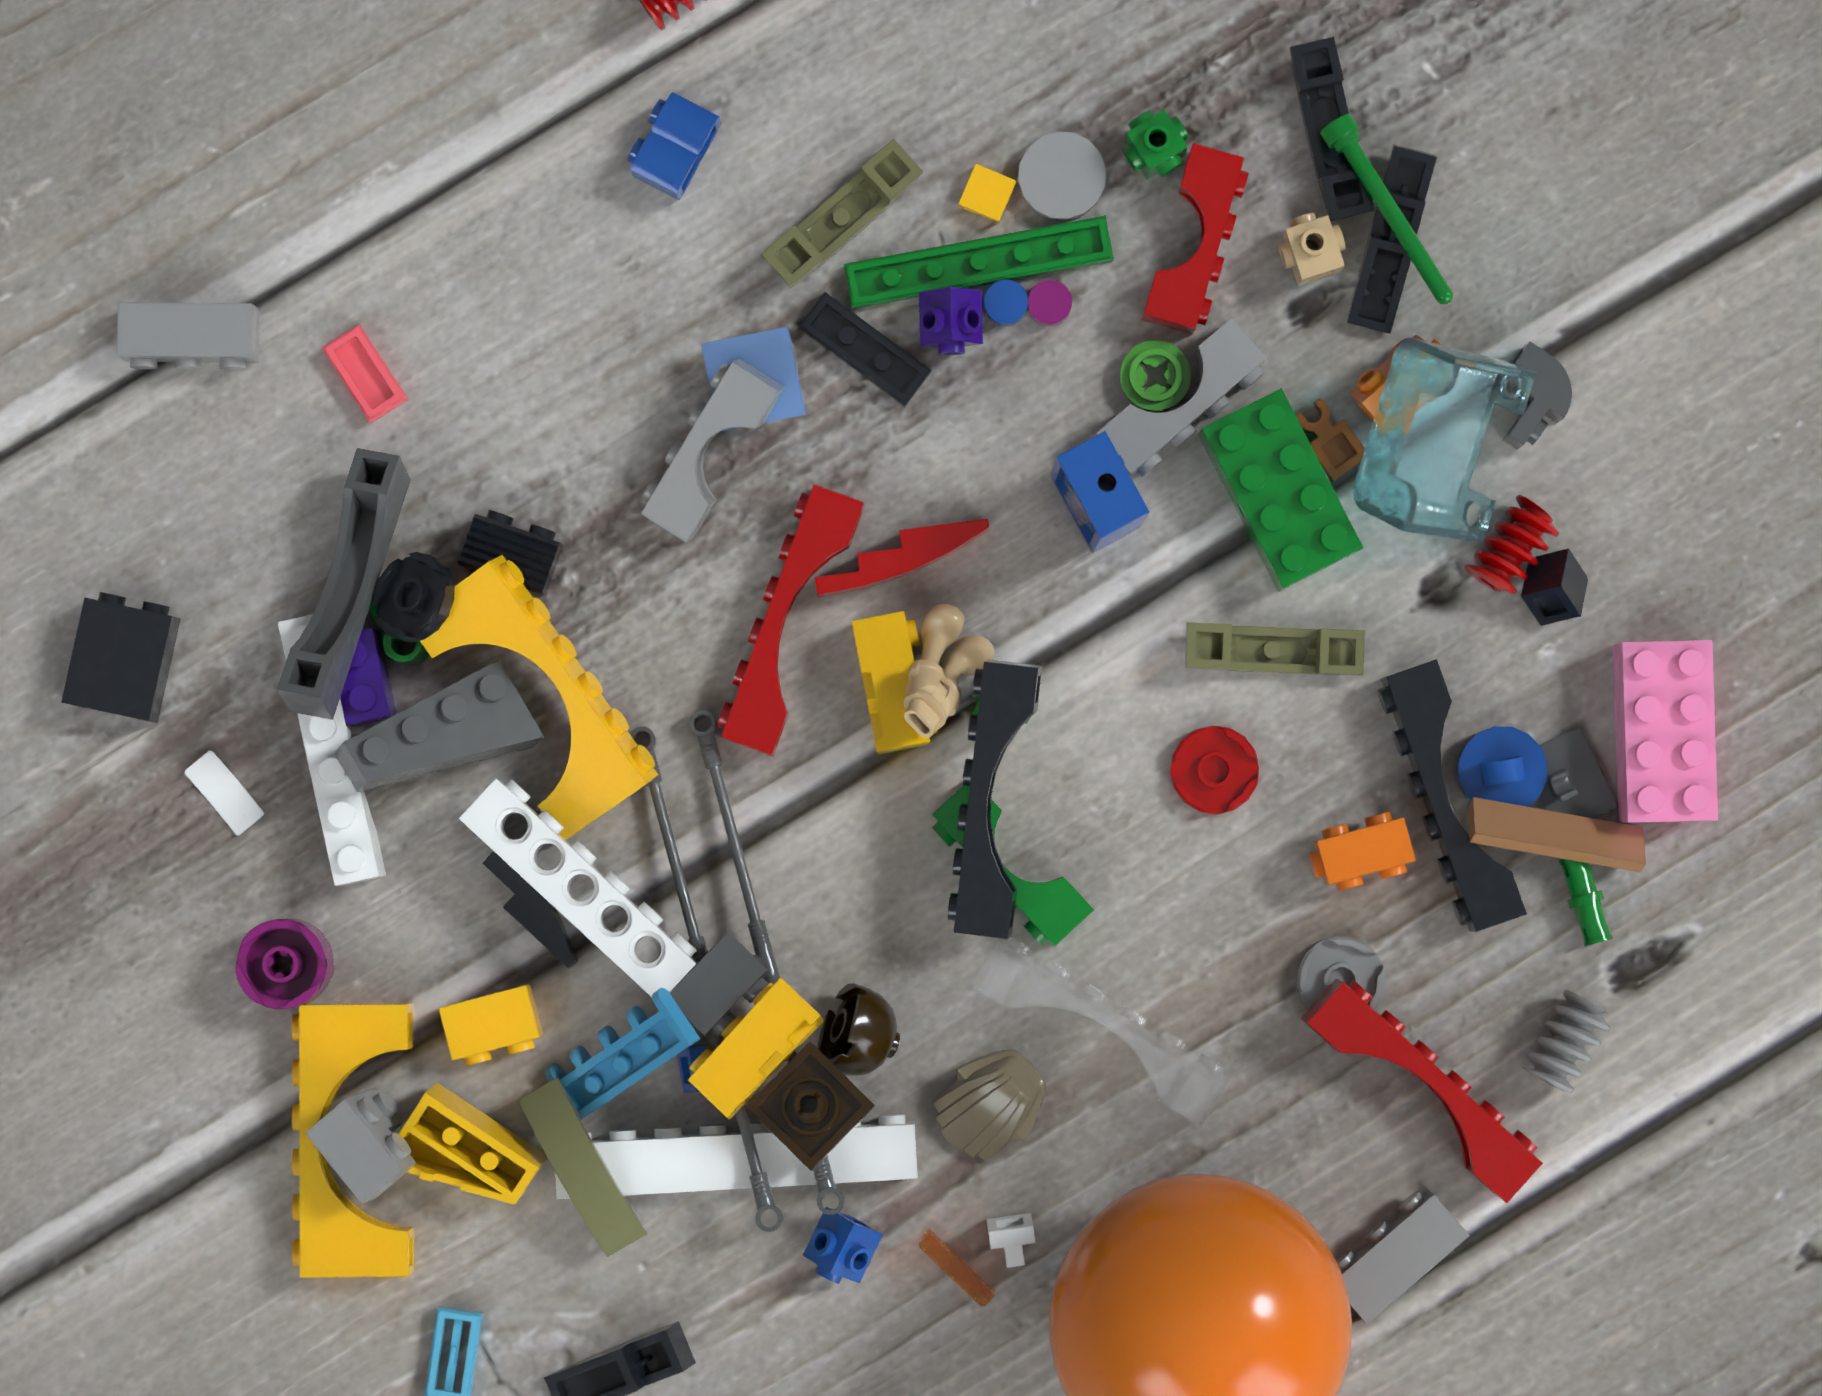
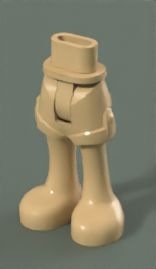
M950 604L935 605L926 614L921 627V641L923 644L921 659L915 661L910 666L909 680L905 687L906 695L903 704L906 712L904 718L920 736L925 738L931 737L935 731L943 727L949 716L955 715L962 697L958 686L961 676L975 675L976 668L983 669L984 661L993 660L995 653L991 642L982 636L971 635L957 640L964 627L965 617L961 610Z

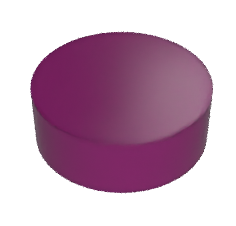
M1045 280L1032 288L1028 297V311L1037 323L1044 326H1055L1062 323L1069 316L1072 308V296L1064 284L1055 280Z

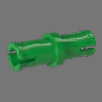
M1567 859L1559 860L1571 899L1567 900L1570 909H1575L1584 939V946L1613 939L1612 934L1610 935L1600 900L1604 899L1602 890L1597 891L1589 863Z

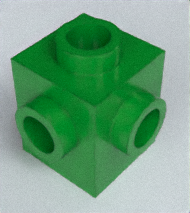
M1164 109L1155 115L1149 110L1128 124L1131 130L1125 135L1123 143L1126 147L1122 151L1135 172L1141 170L1147 180L1157 173L1162 178L1183 165L1184 162L1181 158L1186 154L1188 146L1185 141L1189 139V135L1178 117L1174 116L1170 119ZM1159 133L1165 144L1155 147L1149 142V137Z

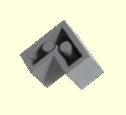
M377 1088L345 1098L305 1133L361 1204L379 1197L417 1164L410 1156L411 1149L408 1143L399 1134L393 1132L404 1123L397 1114L398 1107L388 1094L382 1091L379 1092Z

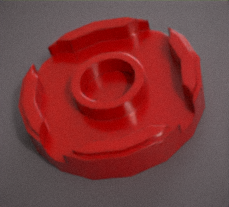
M1208 726L1194 730L1180 741L1172 754L1170 776L1175 792L1186 805L1198 812L1217 815L1233 811L1249 800L1258 784L1259 765L1256 751L1245 736L1228 727Z

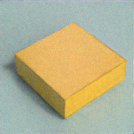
M975 164L958 207L999 224L1017 181Z

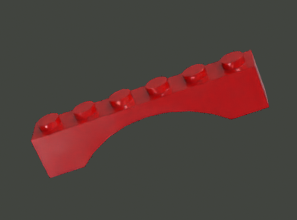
M814 484L810 494L801 493L793 516L801 519L795 536L787 533L778 557V559L785 561L779 578L772 575L763 597V601L770 603L764 620L756 617L748 638V643L754 644L749 662L743 659L740 660L732 682L733 685L739 687L734 703L725 702L717 723L718 727L724 729L722 738L774 756L789 715L782 697L778 672L779 644L785 620L796 597L810 578L827 562L850 548L865 507L864 502Z
M1335 979L1300 1019L1340 1053L1365 1054L1389 1060L1406 1068L1421 1079L1439 1098L1454 1123L1462 1147L1465 1168L1499 1199L1508 1203L1543 1164L1533 1154L1538 1147L1518 1129L1513 1135L1510 1134L1500 1124L1505 1117L1489 1102L1484 1100L1480 1105L1477 1104L1467 1094L1472 1087L1456 1072L1451 1070L1445 1075L1434 1065L1439 1057L1423 1042L1418 1040L1412 1045L1401 1035L1406 1027L1390 1012L1385 1010L1379 1015L1367 1003L1373 997L1358 983L1351 980L1346 985L1344 982Z

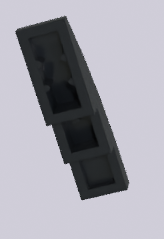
M1393 144L1383 183L1417 235L1437 155ZM1377 206L1347 323L1391 334L1411 259Z
M493 851L483 864L514 893L503 908L568 969L572 968L578 962V959L556 908Z

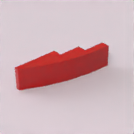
M988 519L899 530L901 548L858 553L859 572L815 577L817 596L822 598L863 590L916 572L950 556L988 532L989 521Z

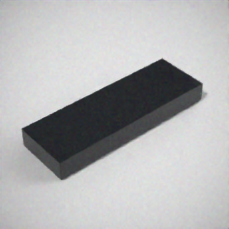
M826 292L822 294L798 326L799 330L903 407L908 405L932 373V370Z

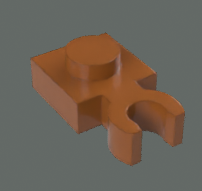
M1317 399L1313 405L1319 411V421L1315 423L1308 422L1301 412L1296 414V417L1304 432L1312 433L1316 438L1310 444L1327 477L1331 482H1334L1369 457L1370 454L1344 419L1335 426L1330 423L1329 407L1323 400Z

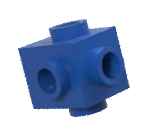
M825 1207V1209L827 1210H834L829 1207ZM839 1212L835 1215L823 1213L803 1256L818 1265L815 1270L818 1275L839 1284L843 1277L860 1283L883 1234L859 1219Z

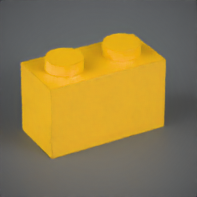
M531 984L439 1008L451 1059L453 1061L464 1058L466 1066L491 1060L490 1051L507 1046L509 1055L535 1048L533 1039L544 1036Z

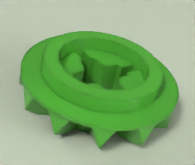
M1161 340L1145 341L1132 348L1124 358L1120 369L1121 388L1130 402L1147 411L1168 410L1179 403L1186 395L1191 383V368L1186 356L1175 345ZM1167 361L1169 364L1165 368L1166 371L1164 372L1163 379L1167 382L1166 385L1170 389L1168 390L1165 386L1162 387L1156 383L1144 391L1142 388L1145 386L1148 375L1140 364L1142 363L1146 367L1149 366L1152 369H1156Z

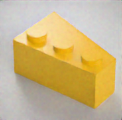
M901 611L852 621L877 754L930 745V737L920 736L904 718L906 712L903 704L906 695L905 687L909 680L910 666L914 663L912 647L920 646L915 619L906 621L905 612Z
M781 977L775 984L769 983L752 1001L755 1006L744 1018L739 1015L721 1033L724 1040L713 1052L707 1048L689 1067L694 1074L688 1081L728 1119H731L824 1022L821 1015Z
M437 1082L425 1092L399 1133L408 1143L411 1149L410 1156L417 1163L407 1173L418 1175L420 1179L430 1182L436 1180L458 1186L460 1190L513 1205L523 1196L547 1160L545 1153Z

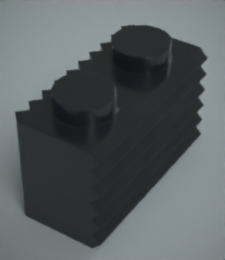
M488 510L486 517L475 514L461 551L458 565L475 572L487 562L503 555L506 561H512L520 569L524 577L523 584L527 590L546 596L563 548L560 542L554 541L556 532L534 524L530 525L528 531L513 527L514 518L493 510Z

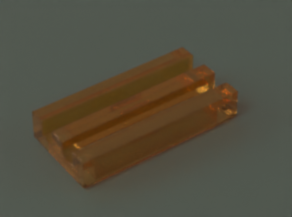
M931 1229L919 1239V1248L977 1304L985 1307L995 1296V1291Z

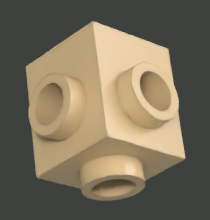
M1315 213L1304 214L1289 221L1291 227L1286 228L1281 236L1283 242L1278 243V251L1284 268L1292 267L1298 286L1338 274L1342 271L1345 264L1340 251L1345 250L1346 246L1338 224L1332 226L1328 215L1316 219ZM1306 243H1312L1317 250L1309 249Z

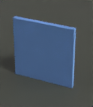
M788 326L701 344L709 385L723 363L730 366L733 361L742 359L785 387L764 423L807 414ZM710 386L711 394H713L715 389ZM731 427V428L724 429V430H722V431L731 430V429H736V428H741V427Z

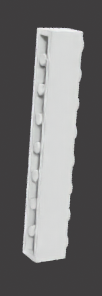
M905 1114L879 1115V1123L861 1124L860 1121L827 1155L835 1183L918 1179L915 1121L906 1122ZM750 1122L762 1171L767 1173L770 1187L817 1185L813 1170L810 1171L762 1122ZM726 1124L699 1126V1134L681 1135V1127L655 1128L654 1136L637 1137L636 1129L609 1131L610 1139L592 1140L623 1196L752 1188L749 1176H752L741 1132H726ZM587 1132L592 1140L591 1132ZM555 1172L557 1199H571Z

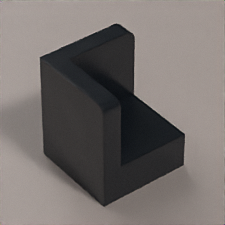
M1567 548L1536 556L1535 558L1538 561L1536 566L1527 564L1526 574L1528 577L1524 580L1521 598L1540 626L1580 617L1588 577L1570 549Z

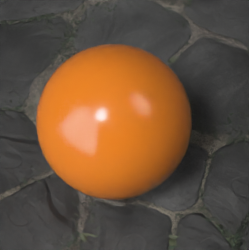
M1182 1174L1151 1181L1133 1188L1116 1198L1097 1213L1078 1234L1062 1262L1052 1293L1049 1314V1339L1054 1367L1066 1396H1337L1347 1370L1351 1349L1352 1318L1349 1296L1340 1267L1327 1243L1312 1224L1290 1204L1264 1188L1228 1176Z

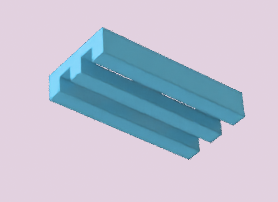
M444 1306L437 1307L424 1396H471L483 1312H471L458 1308L450 1309ZM447 1318L454 1319L445 1387L442 1390L436 1389ZM464 1321L471 1322L462 1388L461 1392H456L454 1387Z

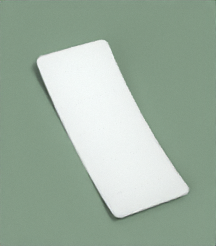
M209 750L185 770V775L206 797L236 835H241L264 815L262 809L213 751Z

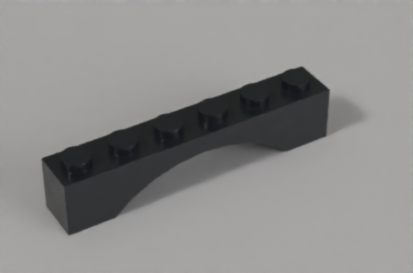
M989 659L984 661L983 669L976 668L973 695L980 696L978 714L971 713L968 726V741H975L973 759L966 758L963 771V785L970 786L968 804L961 803L958 816V830L965 831L963 849L956 848L953 860V875L960 876L958 894L951 893L948 905V920L955 921L954 933L1008 939L1013 932L1017 888L1005 871L996 848L991 822L992 792L998 767L1008 745L1019 729L1038 711L1043 667L1040 665Z
M1437 659L1382 678L1383 688L1378 689L1379 699L1386 714L1393 713L1398 730L1392 732L1400 756L1408 755L1413 772L1407 774L1408 781L1415 798L1422 797L1428 812L1427 815L1422 816L1424 827L1431 841L1438 840L1443 857L1437 858V862L1445 883L1452 882L1458 899L1453 900L1452 905L1461 926L1467 924L1469 931L1478 932L1527 915L1512 871L1494 861L1478 845L1470 842L1468 833L1458 821L1449 802L1442 776L1441 742L1444 723L1452 700Z

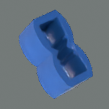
M672 92L666 101L659 99L649 117V123L653 124V127L645 140L640 137L636 140L629 153L628 162L632 163L630 171L633 177L680 200L714 140L721 121L718 115Z

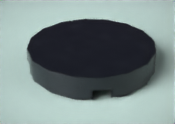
M420 552L409 553V557L403 560L397 558L390 563L379 577L373 593V607L377 608L376 614L378 618L375 617L377 625L387 635L409 643L425 640L438 631L449 616L454 602L455 583L449 568L439 559Z

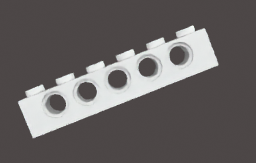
M495 779L459 819L651 997L660 988H665L670 993L698 964L692 958L697 950L678 932L672 938L659 927V924L664 919L648 904L643 902L637 907L625 895L630 888L612 871L606 876L600 873L592 865L597 857L581 842L577 840L571 846L561 837L559 833L564 827L546 810H543L539 815L526 804L531 796L515 781L510 779L505 785L501 780ZM521 814L527 820V832L520 839L512 840L505 833V822L509 816ZM548 844L555 845L561 853V861L553 870H544L537 860L539 850ZM579 875L589 876L594 883V893L586 901L576 900L570 891L573 879ZM614 905L624 908L628 915V922L625 928L619 932H612L607 929L603 921L605 911ZM646 936L656 938L661 945V954L652 963L642 961L636 951L638 942Z

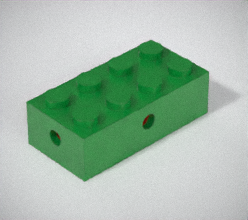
M1282 388L1200 430L1198 436L1278 592L1364 548Z

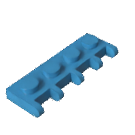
M660 988L652 994L653 1003L659 1011L650 1018L638 1006H634L626 1012L627 1021L633 1029L621 1038L612 1027L605 1026L602 1028L597 1036L604 1050L591 1057L583 1046H577L572 1049L569 1056L576 1069L568 1075L557 1063H552L545 1069L544 1074L549 1082L557 1077L560 1079L580 1115V1120L700 1039L669 991L665 988Z

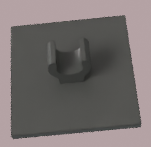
M1581 727L1540 745L1547 761V781L1541 795L1529 807L1594 819L1618 808Z

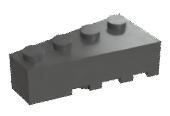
M497 660L343 742L335 752V755L356 791L361 792L412 779L415 776L452 769L458 765L478 760L484 761L514 751L519 752L531 749L544 736L501 661Z

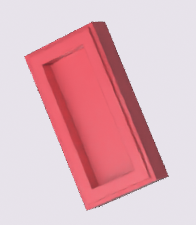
M356 325L322 347V350L371 424L409 400L361 325Z

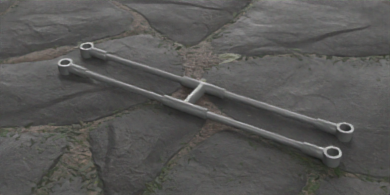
M699 710L690 717L689 727L698 738L705 768L710 770L750 920L748 928L752 944L754 945L755 955L753 956L770 972L764 979L768 983L775 984L780 978L770 938L768 937L769 934L767 933L765 920L760 918L720 768L723 763L715 737L717 723L709 711ZM701 717H707L711 720V726L705 732L695 729V722ZM644 726L637 727L630 733L634 741L641 733L648 734L651 737L650 744L645 748L652 755L655 762L654 769L659 775L647 783L646 786L650 788L689 936L687 941L697 950L692 958L699 963L708 953L704 937L700 936L660 786L662 778L654 751L657 744L656 737L649 728ZM715 1034L717 1045L719 1046L724 1038ZM796 1051L788 1058V1063L797 1055ZM744 1105L736 1113L752 1174V1176H749L758 1210L755 1221L761 1230L773 1232L782 1225L783 1214L775 1206L767 1173L762 1171ZM826 1156L813 1169L819 1191L817 1206L824 1214L835 1215L843 1209L844 1197L836 1188L828 1156ZM827 1193H835L839 1198V1205L834 1210H827L822 1205L823 1196ZM768 1209L774 1210L778 1216L777 1223L772 1227H766L761 1222L762 1213Z

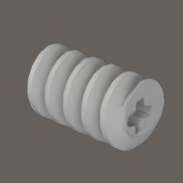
M1565 990L1563 996L1571 1006H1555L1554 1011L1562 1022L1546 1021L1545 1027L1553 1037L1538 1036L1535 1041L1544 1052L1543 1054L1528 1052L1526 1056L1534 1065V1069L1522 1068L1563 1092L1572 1093L1574 1088L1566 1080V1076L1582 1077L1583 1073L1577 1067L1575 1061L1590 1062L1592 1057L1585 1050V1044L1600 1046L1601 1041L1593 1033V1030L1609 1031L1610 1026L1602 1017L1603 1013H1607L1605 1010L1574 992Z

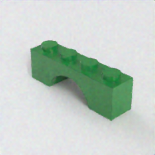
M963 785L932 814L938 821L932 829L949 847L957 842L963 848L965 831L958 830V816L961 803L968 804L970 786ZM992 800L991 822L995 839V828L1002 810ZM1004 866L1005 871L1017 888L1015 908L1018 907L1029 919L1023 927L1041 946L1048 940L1055 947L1094 911L1064 877L1047 882H1029L1015 876Z

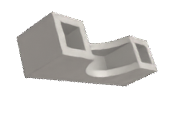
M1233 317L1197 347L1195 354L1200 369L1199 385L1194 396L1186 404L1175 410L1162 413L1144 411L1129 404L1096 432L1095 436L1106 431L1118 455H1121L1123 458L1124 466L1130 477L1136 471L1142 477L1145 476L1163 460L1158 455L1163 448L1170 442L1176 448L1179 447L1196 432V429L1192 426L1196 420L1203 414L1212 419L1230 403L1226 397L1230 391L1237 385L1246 390L1264 374L1259 367L1265 362L1267 357Z
M742 359L733 361L730 366L723 363L710 383V386L715 389L707 404L700 401L687 422L693 428L684 442L677 439L664 460L670 466L662 479L654 477L642 496V499L647 504L641 514L684 542H688L695 537L717 501L706 483L703 469L704 456L710 442L720 431L727 428L746 427L756 429L763 425L785 389L783 385Z

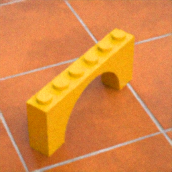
M501 555L487 562L454 587V602L449 616L438 631L425 640H420V642L432 659L449 649L462 645L490 644L508 648L534 662L555 684L569 715L571 750L561 780L551 794L537 806L541 812L546 810L564 827L559 835L567 840L645 786L659 774L654 769L655 762L650 752L644 746L637 745L629 734V725L625 717L619 710L611 708L602 696L603 689L598 679L591 672H585L575 658L577 653L571 641L566 636L559 635L549 621L551 617L546 606L538 598H533L523 584L524 577L520 569L512 561H506L504 556Z
M413 1003L300 1005L299 1014H293L292 1039L293 1041H299V1059H293L292 1083L293 1086H299V1104H293L292 1128L293 1131H299V1149H293L292 1173L293 1176H299V1194L293 1195L292 1217L293 1221H300V1239H294L292 1245L293 1266H300V1278L408 1277L414 1272V1227L399 1226L380 1221L352 1203L336 1183L328 1161L305 1133L328 1114L337 1091L349 1075L359 1066L380 1054L413 1048Z

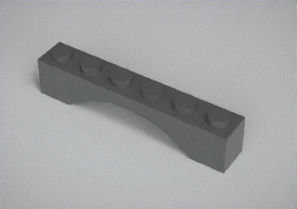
M360 448L356 449L344 486L339 532L326 584L309 624L300 638L290 648L277 687L278 693L290 712L330 720L334 718L373 593L411 481L399 455Z

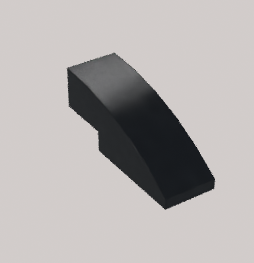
M678 1321L547 1375L544 1379L551 1396H625L640 1390L644 1386L684 1372L696 1362Z

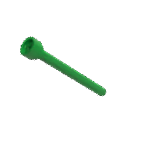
M1350 113L1337 118L1322 129L1320 134L1330 149L1335 148L1338 154L1344 153L1436 301L1440 304L1450 303L1453 299L1452 290L1358 142L1361 138L1358 132L1360 128Z

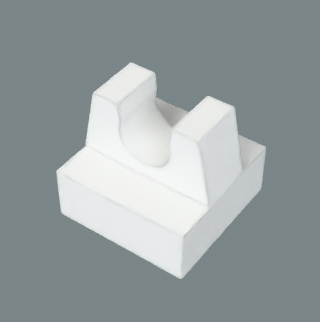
M1031 1213L986 1219L990 1248H1004L1007 1268L1025 1265L1022 1245L1035 1243Z

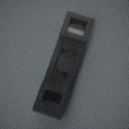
M1334 37L1290 47L1292 68L1304 128L1330 221L1375 211L1371 196L1344 153L1338 154L1335 148L1330 149L1320 134L1322 129L1328 124L1349 113L1342 85L1344 78Z

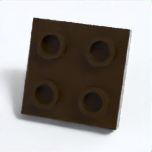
M809 1042L746 1107L812 1171L875 1105L815 1045Z

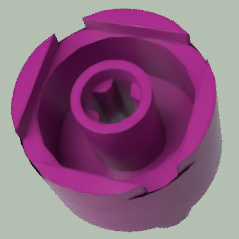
M275 919L257 925L243 938L237 955L236 976L242 990L254 1002L272 1009H291L312 1002L323 993L334 974L333 952L327 938L314 925L301 919ZM279 954L292 957L291 973L288 971H278L276 966L281 963Z

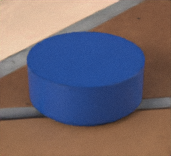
M999 280L993 283L985 293L984 311L987 317L998 325L1010 326L1016 324L1024 317L1027 311V293L1015 281Z

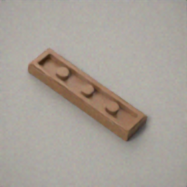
M1473 797L1468 805L1469 838L1471 843L1641 872L1646 865L1643 827Z

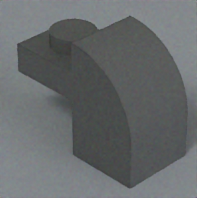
M1530 341L1522 348L1498 383L1527 403L1503 438V441L1516 450L1522 447L1526 441L1531 445L1535 444L1548 425L1542 419L1544 415L1556 424L1563 420L1568 413L1572 399L1571 382L1564 367L1553 356Z

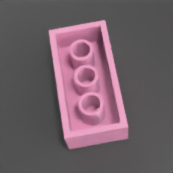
M1712 640L1621 642L1613 645L1618 823L1717 821L1718 798Z

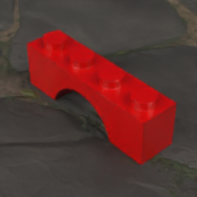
M1192 144L1178 194L1190 203L1198 215L1201 225L1200 246L1196 253L1184 264L1176 268L1156 271L1142 321L1192 335L1197 324L1206 325L1213 301L1205 298L1209 281L1218 283L1225 257L1217 255L1221 238L1230 240L1237 217L1236 214L1229 213L1233 196L1242 198L1249 172L1241 170L1244 157L1199 144Z

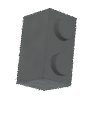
M727 932L670 994L687 1020L705 1037L708 1038L713 1032L721 1036L726 1027L737 1017L733 1011L742 1001L746 999L751 1004L755 997L769 984L764 978L770 972Z

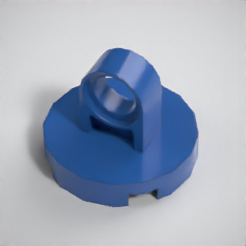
M1493 726L1478 732L1464 746L1458 759V781L1464 795L1470 801L1473 797L1529 807L1541 795L1547 781V761L1541 746L1528 733L1514 727Z

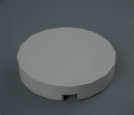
M1055 131L1040 136L1027 147L1019 163L1018 186L1023 200L1035 213L1049 219L1069 221L1084 216L1097 205L1105 188L1106 167L1101 153L1090 140L1074 132Z
M1333 936L1318 941L1304 953L1297 967L1296 988L1300 1000L1307 1010L1335 979L1344 982L1346 985L1351 980L1358 983L1373 997L1367 1004L1374 1010L1377 1009L1385 994L1386 974L1380 958L1369 945L1353 937Z

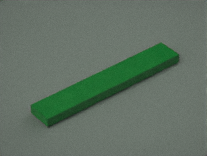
M1105 215L844 264L853 310L919 297V292L946 287L972 288L993 284L999 280H1015L1112 262L1114 257Z

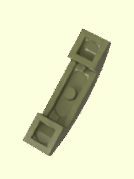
M893 138L862 165L860 172L798 226H792L761 253L762 258L790 288L794 287L872 223L923 174V170Z
M1187 622L1185 668L1287 674L1363 675L1365 630L1297 629Z
M557 1077L519 1099L518 1101L548 1160L606 1256L614 1254L647 1235L626 1196H623L579 1118L580 1115L560 1079Z

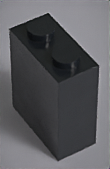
M100 592L98 600L84 597L61 703L158 723L181 619L168 615L169 606L143 601L142 609L125 606L126 597Z

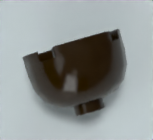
M850 983L844 986L835 997L843 1000L837 1014L835 1015L834 1011L828 1010L819 1036L818 1049L844 1075L858 1076L871 1073L881 1066L887 1057L892 1058L898 1049L900 1034L896 1032L897 1023L893 1008L883 996L869 988Z

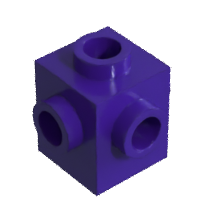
M946 287L919 292L921 346L938 347L939 355L965 354V347L983 344L982 291Z

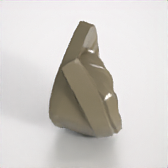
M1013 1049L989 1053L957 1069V1082L940 1092L933 1102L938 1112L935 1118L942 1127L941 1133L946 1141L958 1151L964 1150L972 1158L977 1155L985 1161L994 1158L1010 1140L1025 1142L1031 1132L1045 1096V1079L1027 1057Z

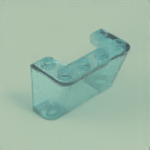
M1414 338L1403 340L1393 353L1386 382L1379 398L1376 415L1366 441L1356 479L1353 483L1352 492L1357 507L1401 531L1483 543L1496 500L1469 488V483L1494 404L1516 414L1524 415L1537 372L1520 364ZM1511 377H1517L1519 382L1518 391L1510 399L1507 395V383ZM1472 503H1476L1478 518L1472 526H1469L1466 517L1467 510Z

